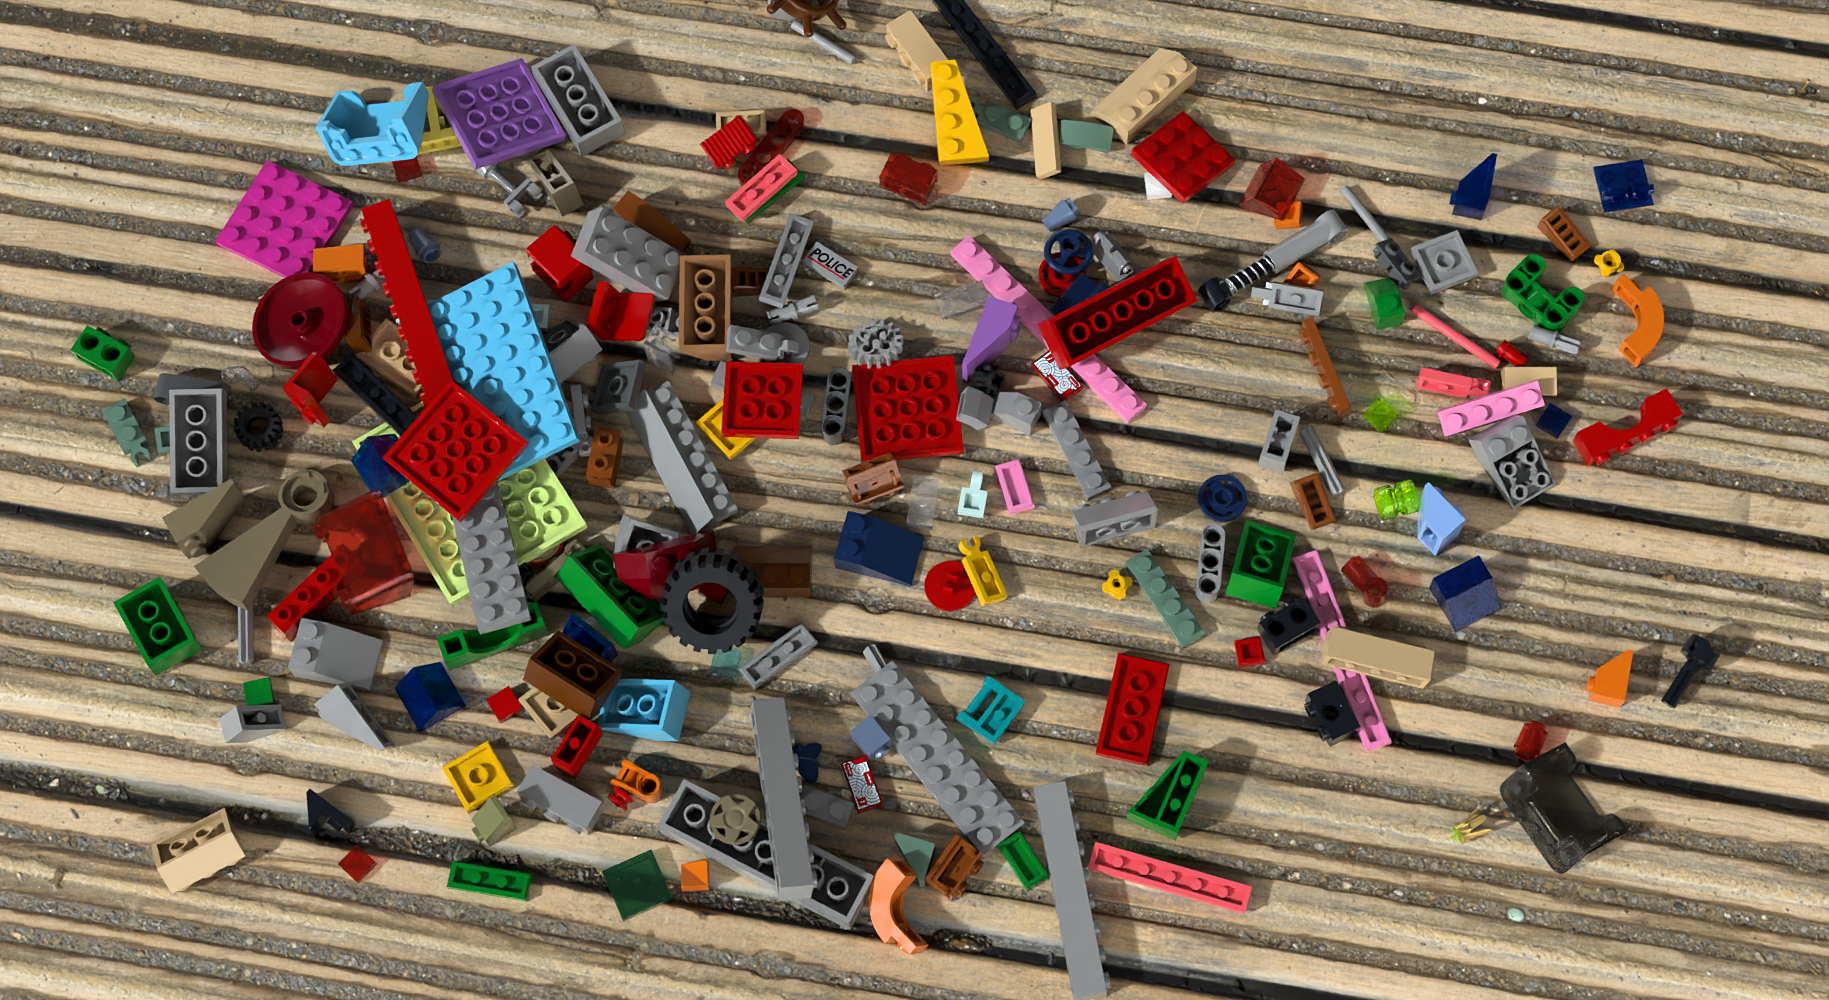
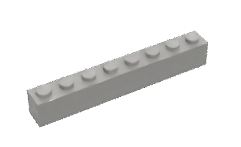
M784 698L752 700L750 716L778 901L808 899L812 896L813 888L817 887L816 871H811L810 863H813V849L807 846V839L810 837L809 825L803 821V816L806 815L805 800H800L799 792H802L801 776H796L795 770L798 769V755L792 751V746L795 745L794 731L789 730L788 726L791 723L790 708L785 707Z
M1066 781L1034 786L1035 805L1073 1000H1091L1106 997L1107 989L1111 988L1109 974L1108 972H1103L1101 964L1106 959L1103 945L1098 946L1096 935H1100L1098 919H1093L1091 909L1095 908L1093 893H1087L1086 883L1090 882L1087 866L1082 867L1081 856H1085L1082 840L1077 841L1075 831L1080 830L1077 814L1072 815L1070 805L1074 804L1072 788L1067 789Z

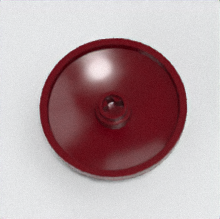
M302 272L280 280L265 293L255 310L252 334L257 349L274 365L289 370H298L313 352L319 353L323 359L327 358L337 348L346 332L349 321L347 299L342 290L332 280L318 273Z

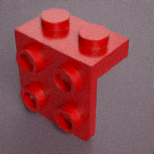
M599 282L594 294L591 312L587 319V328L602 341H642L646 337L655 303V296L652 293H619L608 282Z
M313 352L282 389L291 399V404L300 411L301 417L311 425L316 423L324 428L330 422V418L319 403L335 385L337 377L322 356L317 352Z

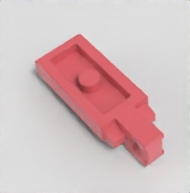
M1421 367L1416 387L1461 398H1467V395L1482 397L1489 394L1491 381L1480 377H1465L1461 373L1451 374L1441 372L1436 368Z

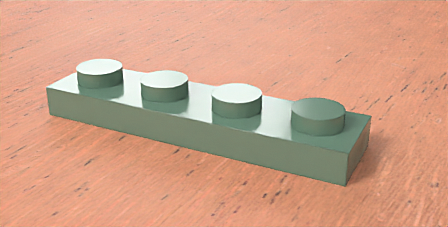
M1148 549L1125 562V566L1182 649L1205 636V632Z

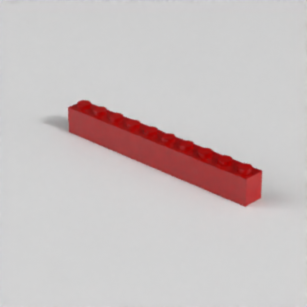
M390 199L361 208L364 218L360 219V223L364 233L369 232L371 239L367 240L371 254H377L378 261L374 263L379 276L384 275L386 282L382 283V287L386 297L392 298L393 304L389 305L394 320L399 318L401 326H398L397 330L401 341H407L408 348L404 349L408 362H414L416 367L412 374L416 385H422L424 392L419 394L425 408L450 380H454L427 307V302Z

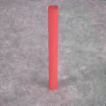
M1418 304L1412 309L1411 313L1494 369H1497L1500 365V359Z

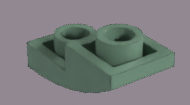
M1061 120L1059 145L1078 150L1087 148L1108 153L1111 151L1114 127L1082 121Z

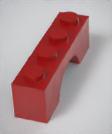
M1666 388L1644 399L1639 408L1640 422L1630 429H1612L1599 421L1578 431L1573 439V443L1587 466L1589 467L1596 463L1600 466L1608 462L1611 456L1618 452L1620 455L1627 453L1633 449L1634 444L1640 441L1643 444L1654 439L1657 433L1663 430L1667 433L1675 429L1679 425L1678 422L1683 413L1668 389Z

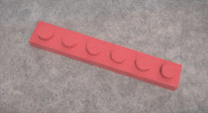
M1095 842L1088 865V870L1244 915L1252 890V886Z

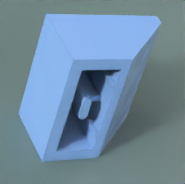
M1428 482L1418 502L1417 538L1436 556L1459 536L1465 519L1462 511L1457 506H1452L1445 499L1444 493L1438 487H1433Z

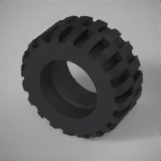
M709 548L701 549L699 555L694 551L687 554L686 559H680L675 564L674 570L670 571L662 592L661 611L664 612L662 618L665 625L670 624V634L673 637L678 635L680 637V644L685 647L690 644L694 646L693 651L699 653L701 649L708 650V654H716L717 649H722V652L726 653L732 650V645L740 647L745 643L746 638H750L753 635L755 627L758 626L764 603L763 585L759 584L760 577L757 571L751 572V564L747 560L739 561V555L734 552L731 555L724 554L725 549L717 548L716 552H710ZM707 582L723 585L735 596L737 608L733 614L722 619L703 617L691 607L688 601L689 591L696 585Z

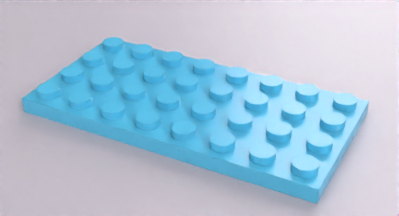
M511 262L427 305L454 382L529 443L498 481L581 441L516 263Z

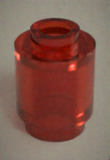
M1537 721L1524 723L1514 743L1515 750L1513 754L1526 762H1533L1535 758H1538L1549 735L1545 730L1546 727Z

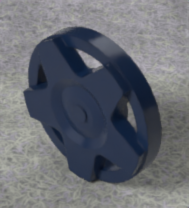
M1229 475L1210 477L1202 484L1198 494V504L1203 514L1219 523L1229 522L1238 518L1243 513L1247 503V493L1244 486L1239 480ZM1220 480L1229 481L1231 483L1227 486H1224L1220 482ZM1209 485L1210 493L1203 495L1205 488ZM1240 491L1243 498L1242 502L1236 498ZM1206 508H1212L1213 514L1209 512ZM1227 512H1233V513H1234V514H1232V515H1230V516H1226Z

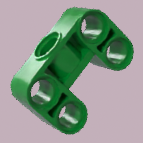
M1530 254L1508 274L1502 287V294L1524 316L1531 319L1539 327L1554 332L1559 330L1560 332L1579 313L1584 302V294L1577 287H1568L1555 299L1538 284L1545 270V260L1537 254ZM1527 267H1534L1537 272H1530ZM1515 283L1519 285L1521 289H1514L1510 286V284ZM1565 300H1573L1576 305H1569ZM1549 316L1558 318L1559 322L1551 321Z

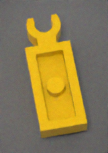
M973 536L970 540L973 547L968 546L966 540L962 539L958 546L960 551L967 555L963 558L962 563L982 607L1004 601L1008 595L988 550L980 551L981 543L977 536Z

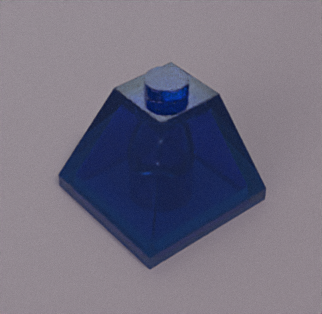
M1492 153L1459 181L1457 190H1452L1449 205H1453L1452 215L1482 220L1490 197L1497 154Z

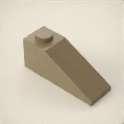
M548 147L525 158L552 204L562 217L584 205L573 180Z

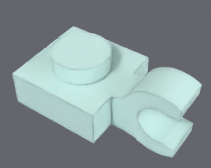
M973 471L970 488L962 487L958 507L959 515L984 518L988 491L981 490L983 472Z

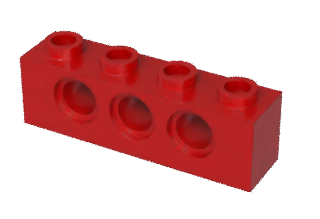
M342 544L267 615V618L287 640L292 642L297 636L301 618L315 620L367 571L365 566L347 546Z

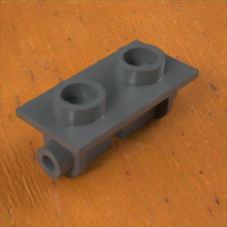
M1392 238L1375 244L1377 247L1373 250L1375 253L1374 258L1377 259L1385 270H1388L1391 266L1393 267V270L1388 275L1398 288L1406 290L1411 286L1410 281L1422 277L1416 270L1415 265L1409 261L1400 246Z

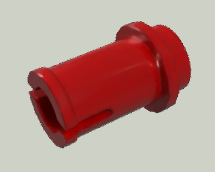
M1504 339L1495 351L1499 354L1498 357L1502 356L1515 367H1523L1530 357L1511 344V340L1508 342Z

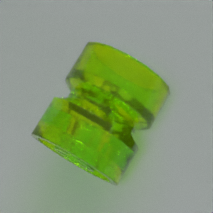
M1412 480L1398 482L1394 488L1390 485L1374 488V500L1381 520L1385 521L1396 518L1399 512L1403 515L1419 512V499Z

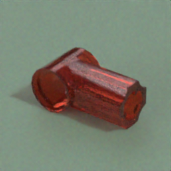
M1359 555L1347 561L1341 568V572L1362 595L1364 603L1372 608L1382 606L1385 603L1388 591L1386 581L1377 577ZM1378 589L1382 594L1374 596L1369 593V590Z

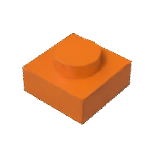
M1301 201L1276 203L1274 219L1276 229L1301 228L1303 210Z

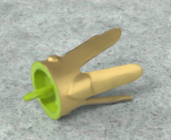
M1477 807L1462 822L1452 825L1455 835L1450 837V839L1457 837L1464 844L1469 842L1471 838L1492 832V829L1482 828L1472 831L1486 820L1485 815L1473 816L1478 811Z

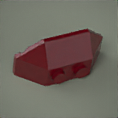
M709 530L612 553L617 579L649 600L662 598L667 577L670 571L674 570L675 564L680 559L685 560L687 554L693 551L699 555L701 549L709 548L710 552H716L717 546L714 531ZM701 584L696 585L690 591L699 589Z

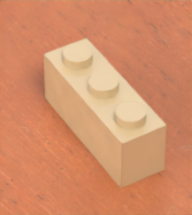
M909 10L886 24L885 39L891 48L895 47L897 49L899 58L904 66L907 67L909 65L912 69L916 82L919 85L923 84L928 91L932 88L930 62L946 61L948 59L913 12Z

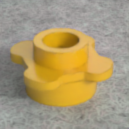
M1615 250L1606 251L1602 255H1596L1594 258V263L1601 269L1600 274L1603 277H1609L1610 274L1622 272L1624 269V264L1621 263V258Z
M1111 570L1107 582L1102 584V590L1116 597V599L1122 600L1126 596L1127 588L1132 586V578L1129 576L1124 577L1119 574L1118 570Z

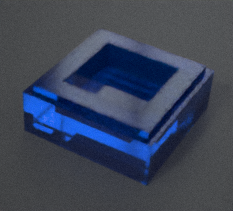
M1550 403L1535 426L1558 439L1572 416Z

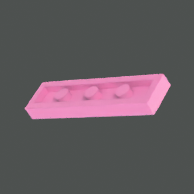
M1533 380L1437 410L1443 434L1448 436L1542 407L1545 404L1537 380Z

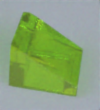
M1378 397L1362 417L1378 432L1382 433L1401 415V412L1384 397Z

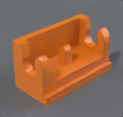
M364 244L313 249V273L324 275L335 284L363 281L364 276L368 274Z

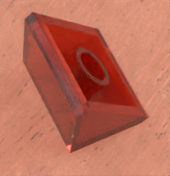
M1274 158L1258 167L1238 207L1283 221L1305 179L1281 160Z

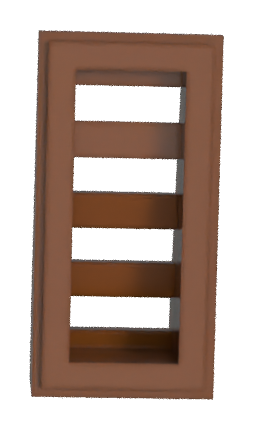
M1558 205L1539 221L1537 228L1571 262L1575 261L1591 247V244ZM1556 220L1557 223L1552 226L1550 223ZM1563 227L1565 230L1558 234L1557 231ZM1570 234L1572 238L1565 243L1563 239ZM1578 242L1580 245L1572 251L1569 247Z
M1318 473L1290 483L1311 530L1336 521ZM1312 484L1313 489L1303 491L1302 487ZM1316 493L1318 498L1307 501L1306 496ZM1321 503V508L1313 511L1310 510L1309 506ZM1325 512L1326 517L1314 520V515Z

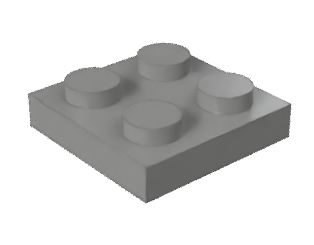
M1458 230L1418 244L1410 249V253L1430 294L1478 276V271Z

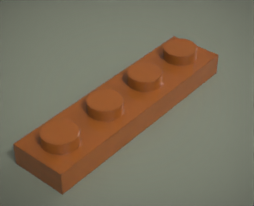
M1313 317L1304 319L1301 330H1299V336L1303 345L1307 344L1309 348V360L1313 367H1317L1320 374L1318 375V381L1321 388L1326 389L1329 395L1327 401L1330 410L1336 412L1338 419L1346 417L1349 414L1351 405Z

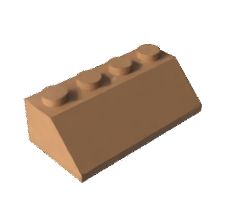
M731 255L680 256L679 352L706 361L732 360V353L726 352L728 327L732 325L733 265Z

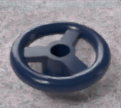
M1063 229L1053 233L1047 239L1044 246V257L1047 264L1056 272L1072 275L1088 268L1094 257V247L1091 240L1084 233L1074 229ZM1079 240L1083 242L1086 248H1080ZM1056 241L1059 243V250L1061 252L1057 262L1051 254L1052 246ZM1075 256L1085 257L1084 261L1077 266L1064 267L1066 262Z

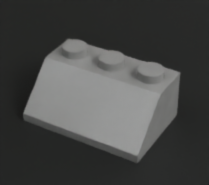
M566 316L543 335L560 384L565 379L575 376L581 366L592 362L597 357V353L602 350L588 328L569 316Z
M1133 491L1126 494L1123 498H1106L1097 505H1080L1072 511L1071 520L1079 546L1082 548L1155 528L1158 511L1147 491L1142 493L1140 491Z

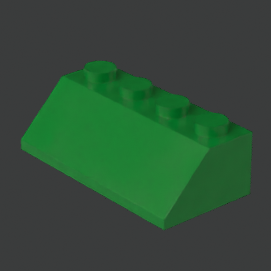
M602 543L569 555L555 577L623 649L640 643L664 622L662 618L664 612L661 611V605L656 600H649L617 579L616 570L613 568V555Z

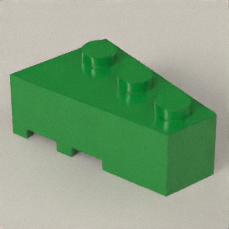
M1183 751L1155 784L1127 812L1126 820L1176 841L1207 770L1209 761Z

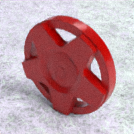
M1061 252L1052 253L1053 259L1060 258ZM1075 256L1073 259H1069L1064 267H1072L1073 261L1077 265L1081 264L1082 261ZM1044 259L1039 267L1038 279L1045 292L1055 297H1061L1079 274L1084 273L1086 275V270L1072 275L1061 274L1053 270ZM1043 271L1048 275L1045 280L1042 276Z

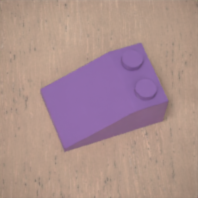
M988 297L962 363L963 383L968 384L974 379L975 371L982 369V364H991L1009 348L1012 339H1017L1021 316L1018 315L1017 305Z

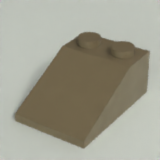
M231 478L167 514L162 519L188 559L196 558L203 555L214 544L241 507L245 498Z

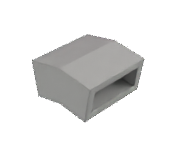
M967 386L961 393L956 420L968 424L976 430L989 426L994 398L980 390Z

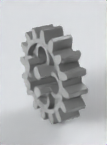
M872 319L870 325L862 322L861 329L854 327V334L849 335L848 348L852 360L858 359V365L867 363V368L869 369L873 364H876L878 369L881 368L882 363L890 366V360H898V353H903V335H900L899 328L894 329L892 322L888 325L884 324V320H881L879 324H875V321Z

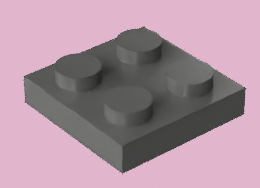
M641 360L602 364L591 411L597 415L635 411L646 363Z

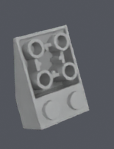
M1513 415L1506 417L1468 439L1479 463L1511 509L1517 508L1556 485L1524 416Z

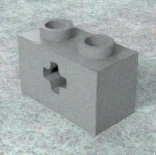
M1275 409L1260 455L1259 467L1283 474L1299 425V416Z

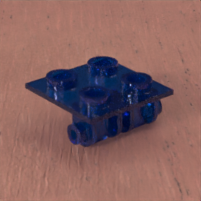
M1642 159L1593 167L1604 213L1654 205L1651 195L1655 192L1654 185L1648 183Z

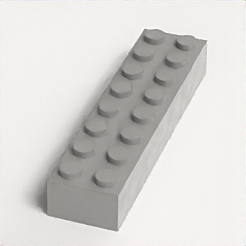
M684 779L658 824L661 834L777 893L766 820L761 818L760 828L750 841L740 845L726 844L714 835L710 826L711 810L721 798ZM720 806L715 815L723 812L722 806ZM751 813L750 818L756 822V815ZM716 828L725 837V829ZM741 832L738 839L747 836L749 833ZM807 842V846L813 849V863H810L811 871H816L817 887L813 888L811 898L795 899L792 901L851 930L869 896L874 876Z

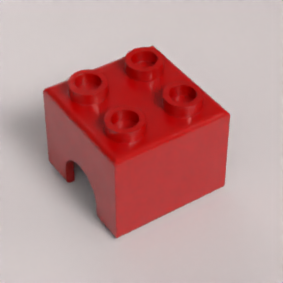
M553 225L526 248V253L528 257L534 260L531 263L532 271L563 302H567L593 279L592 268L571 257L575 244L572 242L574 238L565 228L560 230L556 225Z

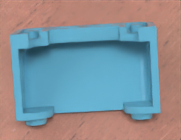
M424 83L408 84L403 92L405 101L366 105L362 96L355 91H337L315 127L332 160L339 165L349 166L415 158L421 149L429 97Z

